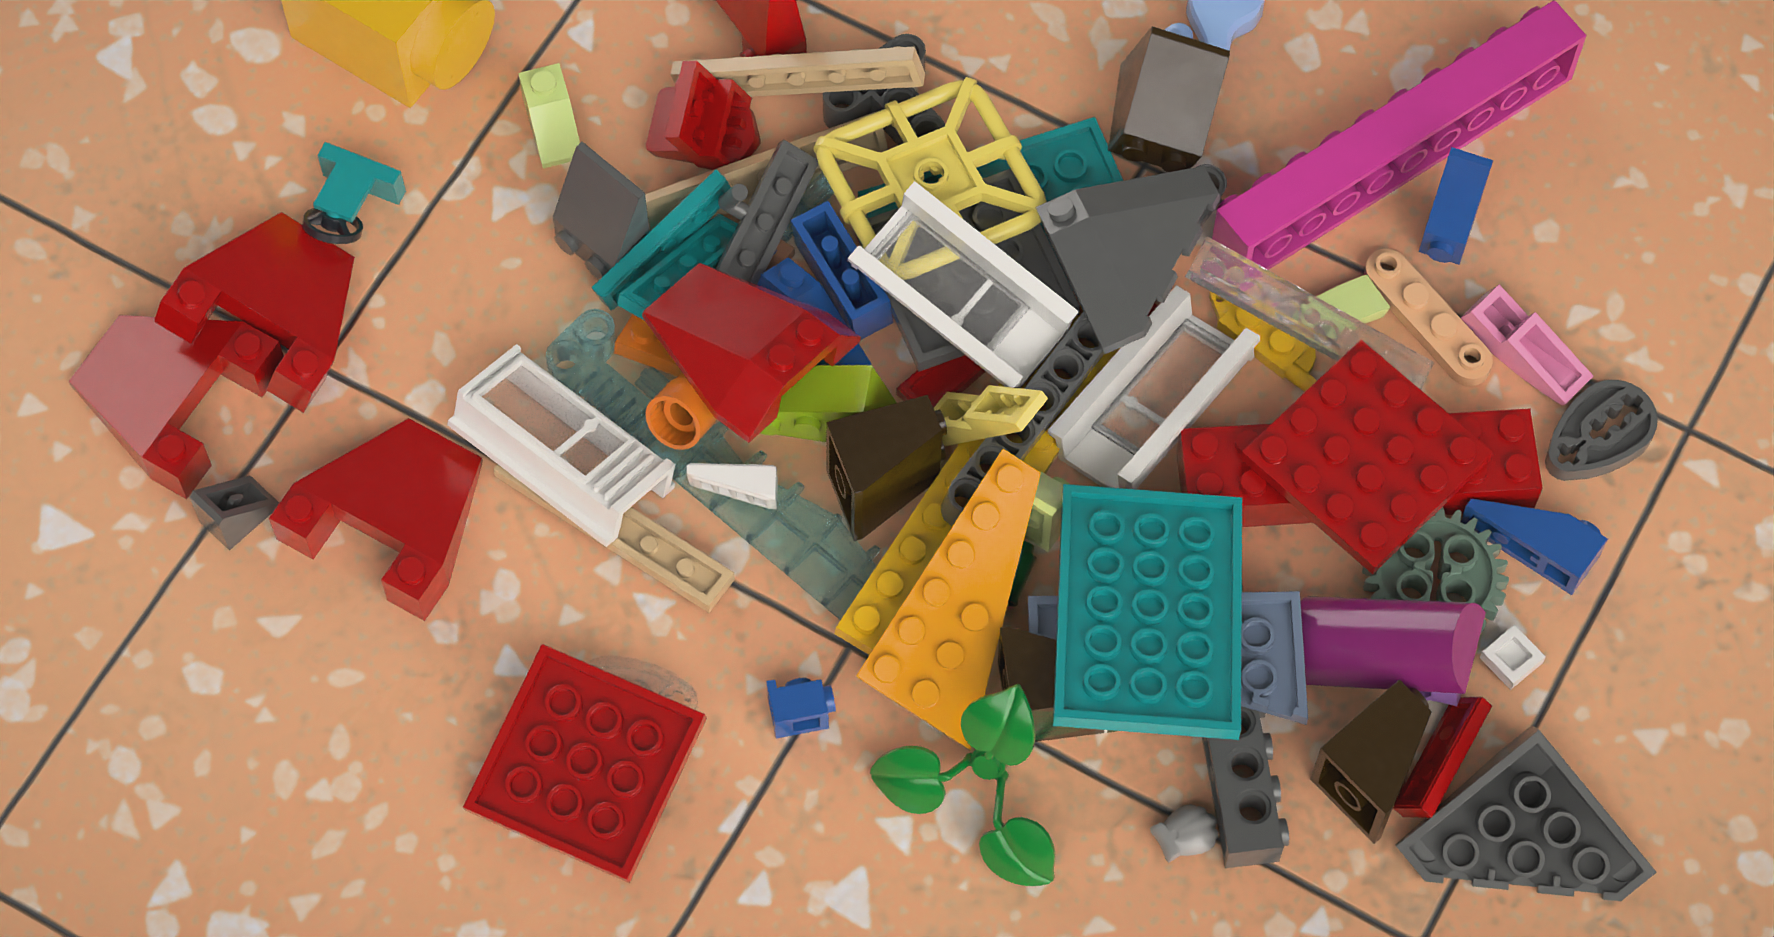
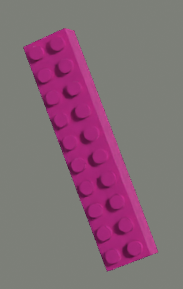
M1555 0L1542 8L1539 6L1531 8L1515 25L1510 28L1504 26L1497 29L1488 38L1487 42L1478 48L1469 47L1465 49L1449 66L1442 70L1440 68L1431 70L1424 76L1420 84L1410 90L1406 88L1399 90L1383 107L1376 111L1373 109L1367 110L1355 120L1351 127L1342 132L1336 130L1330 133L1314 150L1309 153L1303 151L1296 154L1288 161L1285 168L1273 175L1272 173L1264 174L1254 182L1248 191L1240 196L1233 194L1223 200L1216 212L1210 246L1211 253L1241 288L1449 156L1451 147L1456 149L1465 147L1571 80L1587 35Z

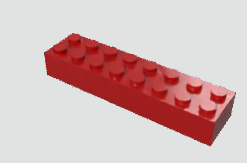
M1531 409L1449 413L1494 453L1491 460L1443 506L1445 515H1453L1457 510H1460L1461 514H1463L1466 505L1471 499L1535 509L1543 487ZM1270 424L1186 428L1179 433L1176 453L1181 493L1241 497L1242 527L1313 523L1240 459L1242 451Z

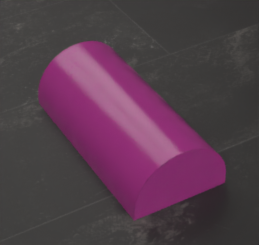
M1307 596L1300 601L1306 685L1388 690L1400 679L1408 688L1413 687L1418 691L1466 693L1486 614L1479 604Z

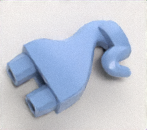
M1188 0L1186 14L1199 41L1230 51V46L1234 39L1245 35L1257 26L1263 14L1265 0ZM1184 23L1171 24L1165 29L1166 31L1193 39V31Z

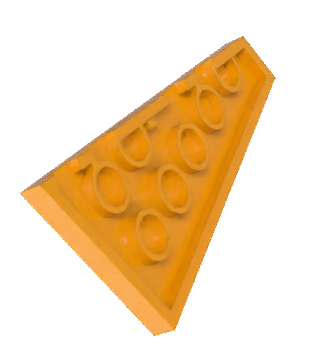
M1002 449L856 675L858 679L969 751L971 746L963 736L961 717L967 706L976 699L983 697L986 692L1000 636V628H1002L1041 472L1005 449Z

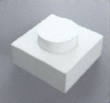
M1515 625L1485 648L1480 655V659L1510 690L1538 668L1546 657Z

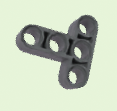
M901 34L879 48L915 46L925 71V44L916 35ZM913 87L824 92V122L828 128H832L885 109V104L896 100L900 103L919 94ZM837 104L849 105L846 108L835 107ZM932 108L907 118L917 137L945 127L942 118ZM889 125L883 128L897 145L904 143L895 127Z

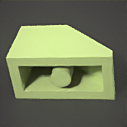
M557 63L518 73L524 105L542 168L571 162L575 148L580 144L560 64Z
M1041 472L1024 538L1049 552L1060 536L1063 484L1070 483L1060 477L1051 478Z

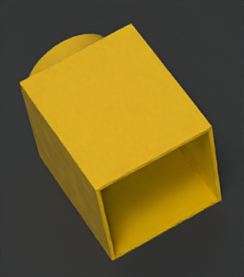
M281 0L290 35L293 39L410 109L430 84L441 90L449 89L459 83L470 72L487 45L495 19V9L489 0Z

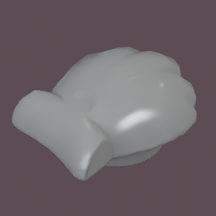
M1192 804L1178 808L1164 823L1156 824L1150 828L1152 835L1161 846L1168 863L1179 856L1197 855L1209 851L1214 847L1215 840L1218 837L1216 829L1217 818L1207 813L1205 808Z

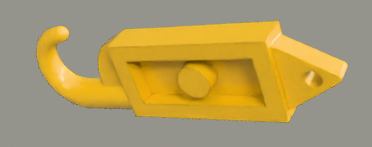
M1210 291L1209 299L1218 319L1217 329L1233 340L1245 328L1258 334L1260 342L1254 347L1255 358L1282 379L1287 378L1303 392L1317 381L1309 374L1313 369L1316 359V351L1312 346V342L1248 293L1244 292L1240 296Z

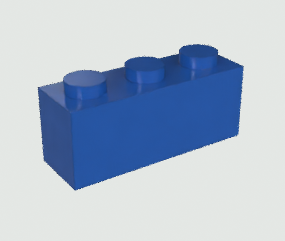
M829 201L791 219L795 245L847 326L861 336L860 340L891 325L893 317L890 299L883 288L859 269L856 270L851 266L852 264L848 261V257L857 246Z

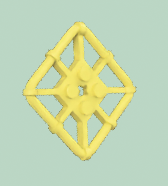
M966 77L964 81L949 82L900 103L896 100L885 104V109L818 137L813 148L818 164L842 207L840 214L844 222L851 224L864 249L876 236L865 215L893 202L900 208L904 193L914 181L961 218L960 210L979 202L1022 213L1020 216L980 232L993 244L1031 230L1040 224L1041 220L1036 207L1047 202L1041 186L1020 152L1022 145L1017 136L1010 134L988 94L981 86L977 85V80ZM956 98L945 127L920 137L916 136L907 120L908 117ZM973 102L995 141L967 152L957 132L968 105ZM889 125L896 128L904 142L881 153L847 143ZM838 158L878 170L886 186L856 198L835 159ZM999 158L1006 160L1026 196L985 184L977 168ZM930 171L933 175L941 174L943 176L938 179L937 183L929 184L923 182L924 172ZM914 221L898 238L890 259L885 253L879 260L904 281L916 278L960 259L948 248L943 247L904 263L916 231L920 227Z

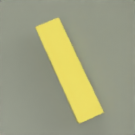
M988 385L981 395L946 392L933 409L934 411L940 409L943 413L947 435L942 436L944 446L1021 432L1048 398L1041 390Z

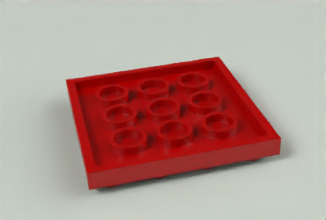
M1360 339L1242 451L1240 459L1373 575L1491 460L1494 451Z
M541 644L463 808L469 813L630 883L707 717L704 713Z

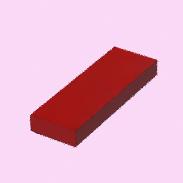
M1461 697L1457 706L1448 705L1394 804L1393 809L1403 818L1433 817L1492 708V705L1485 698Z

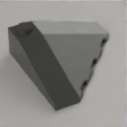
M1204 166L1076 189L1036 207L1047 239L1104 354L1147 335L1152 325L1151 318L1147 316L1155 300L1164 303L1178 278L1176 271L1172 269L1181 253L1184 256H1190L1203 232L1198 222L1205 209L1207 208L1210 211L1216 209L1221 198Z
M1532 725L1499 751L1442 802L1432 818L1422 820L1396 844V847L1425 882L1443 883L1444 878L1472 880L1473 887L1508 890L1509 884L1537 887V893L1574 897V891L1601 893L1603 900L1622 901L1657 873L1541 731Z

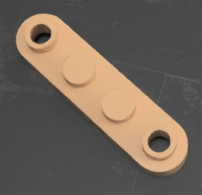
M1387 248L1373 252L1366 262L1364 275L1369 276L1389 304L1391 312L1455 382L1464 386H1476L1483 383L1489 376L1493 364L1492 354L1485 344L1400 252ZM1381 265H1391L1394 268V270L1386 271L1381 267ZM1474 356L1478 362L1469 363L1464 357Z

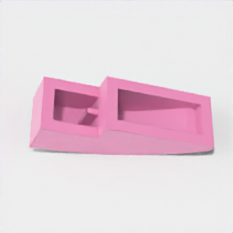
M1500 284L1486 292L1460 317L1501 362L1533 387L1562 406L1593 377L1591 372L1535 312L1528 316Z

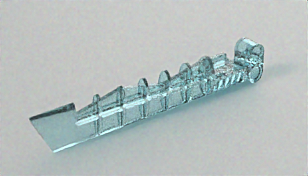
M591 309L582 313L547 348V372L578 396H583L586 402L596 407L598 411L663 460L668 458L676 465L672 477L673 480L841 620L876 568L872 560L879 553L880 548L874 545L865 552L858 541L853 540L850 531L841 521L842 516L838 513L833 514L799 496L805 487L801 482H797L788 490L778 485L777 509H768L689 485L687 477V465L689 463L762 465L766 460L767 454L760 450L743 463L723 437L729 428L720 421L713 425L689 449L677 450L661 443L650 431L646 422L645 412L647 405L651 401L648 397L653 399L670 380L655 368L650 367L649 369L645 368L640 373V377L635 381V386L632 385L606 363L613 355L616 336L613 318L609 313L600 309ZM592 332L605 334L603 338L598 340L586 337ZM566 360L576 363L568 369L556 366L561 361Z

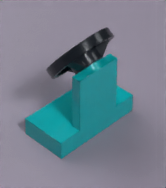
M324 142L317 156L322 174L327 177V180L313 203L314 208L304 214L302 226L307 234L327 243L349 244L359 240L362 235L363 223L357 217V214L368 194L397 205L400 204L406 193L401 171ZM346 222L351 223L357 230L350 233ZM312 225H321L324 229L338 232L340 235L323 232Z

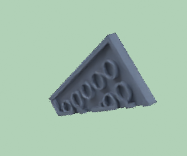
M1300 591L1242 592L1241 706L1307 725L1308 707ZM1028 596V628L1030 633L1056 640L1058 596Z

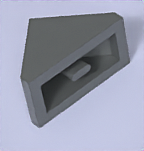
M251 476L193 490L190 495V500L200 523L229 551L271 515L279 504Z

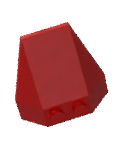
M702 263L697 264L647 307L642 314L643 319L712 415L748 443L777 418L781 398L822 359L833 367L861 339V336L826 311Z

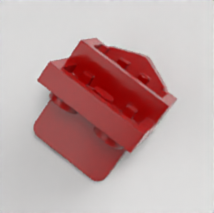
M697 60L682 61L679 78L676 80L675 87H665L657 95L646 149L656 157L694 163L699 168L710 170L751 157L761 144L755 115L750 109L752 97L732 79L717 80Z

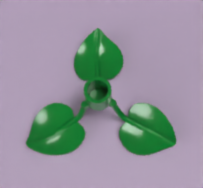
M1020 684L980 697L967 706L961 717V729L964 738L975 750L973 753H967L964 759L950 770L940 773L941 765L938 756L933 751L920 746H903L893 749L879 757L870 770L871 778L882 793L900 809L914 814H926L938 808L946 795L942 782L951 780L968 766H972L974 773L982 779H996L997 786L993 814V825L996 830L983 834L979 842L980 853L984 862L993 873L1014 884L1042 886L1054 880L1055 848L1045 828L1038 822L1023 817L1012 818L1005 825L1002 821L1005 782L1009 777L1005 769L1008 765L1014 766L1024 762L1030 756L1035 744L1033 715Z

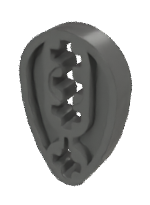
M1604 380L1589 386L1571 403L1554 430L1545 459L1548 472L1556 479L1563 481L1589 479L1619 469L1642 455L1649 447L1658 423L1657 411L1650 397L1639 387L1621 380ZM1634 404L1638 407L1636 414L1630 412L1623 418L1620 427L1617 425L1611 426L1605 438L1599 436L1593 439L1590 436L1592 429L1597 432L1604 427L1608 417L1611 419L1618 417L1623 405L1630 407ZM1578 450L1573 463L1566 461L1562 464L1558 461L1560 453L1567 456Z

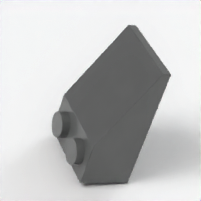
M581 142L575 148L553 214L556 235L554 239L565 253L569 255L575 253L584 260L590 273L600 280L650 232L645 192L585 143Z

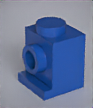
M798 678L787 682L783 687L777 688L775 680L766 681L767 698L776 739L829 729L828 713L836 712L831 685L823 686L821 679L811 681L808 678Z

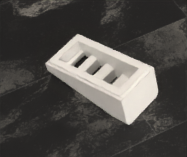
M689 463L687 465V477L691 486L768 509H777L778 475L774 465Z

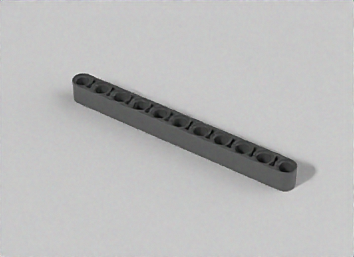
M1203 164L1197 166L1205 167L1221 198L1227 187V179L1224 173L1214 165ZM1206 208L1198 225L1202 227L1213 211ZM1084 312L1024 388L1043 391L1048 398L1044 403L1047 410L1038 411L1021 432H1016L1021 437L1022 443H1014L1006 435L986 438L952 481L941 504V514L949 525H954L964 507H961L956 502L954 497L963 496L970 500L985 477L986 473L981 470L980 465L989 464L992 466L1002 449L1023 461L1103 357L1104 352ZM1078 338L1090 340L1095 347L1088 348L1083 346ZM1054 369L1066 371L1071 379L1058 377Z

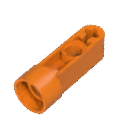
M683 373L666 384L649 402L645 412L646 422L652 434L664 445L677 450L693 447L717 420Z

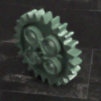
M1442 507L1373 575L1363 567L1362 573L1370 576L1365 579L1363 590L1375 592L1370 599L1430 601L1433 583V572L1430 569L1435 556L1434 541H1439L1441 543V556L1437 577L1441 581L1436 592V601L1452 602L1448 599L1447 594H1460L1466 600L1465 603L1479 604L1486 612L1485 618L1494 621L1498 613L1496 606H1502L1506 594L1501 590L1506 589L1509 577L1501 573L1505 572L1508 562L1503 559H1495L1500 553L1501 544L1487 545L1491 535L1490 529L1478 534L1474 531L1478 519L1473 518L1467 524H1463L1460 522V510H1457L1450 519L1445 517ZM1412 547L1419 549L1424 556L1421 558L1411 557L1404 549ZM1454 552L1461 553L1467 557L1468 562H1456L1449 554ZM1402 589H1416L1422 597L1419 599L1409 598L1404 595ZM1484 618V622H1483V626H1482L1481 632L1484 631V628H1485V626H1486V620H1485V618Z

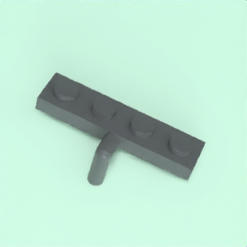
M782 140L778 143L748 204L743 202L748 196V190L743 184H735L720 196L718 200L719 207L740 221L715 269L753 284H758L761 274L765 272L818 166V160L788 141Z

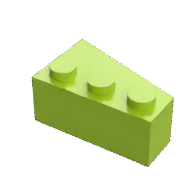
M816 365L782 396L777 418L760 434L770 436L781 435L826 442V422L897 402L872 365H834L833 367L831 365Z

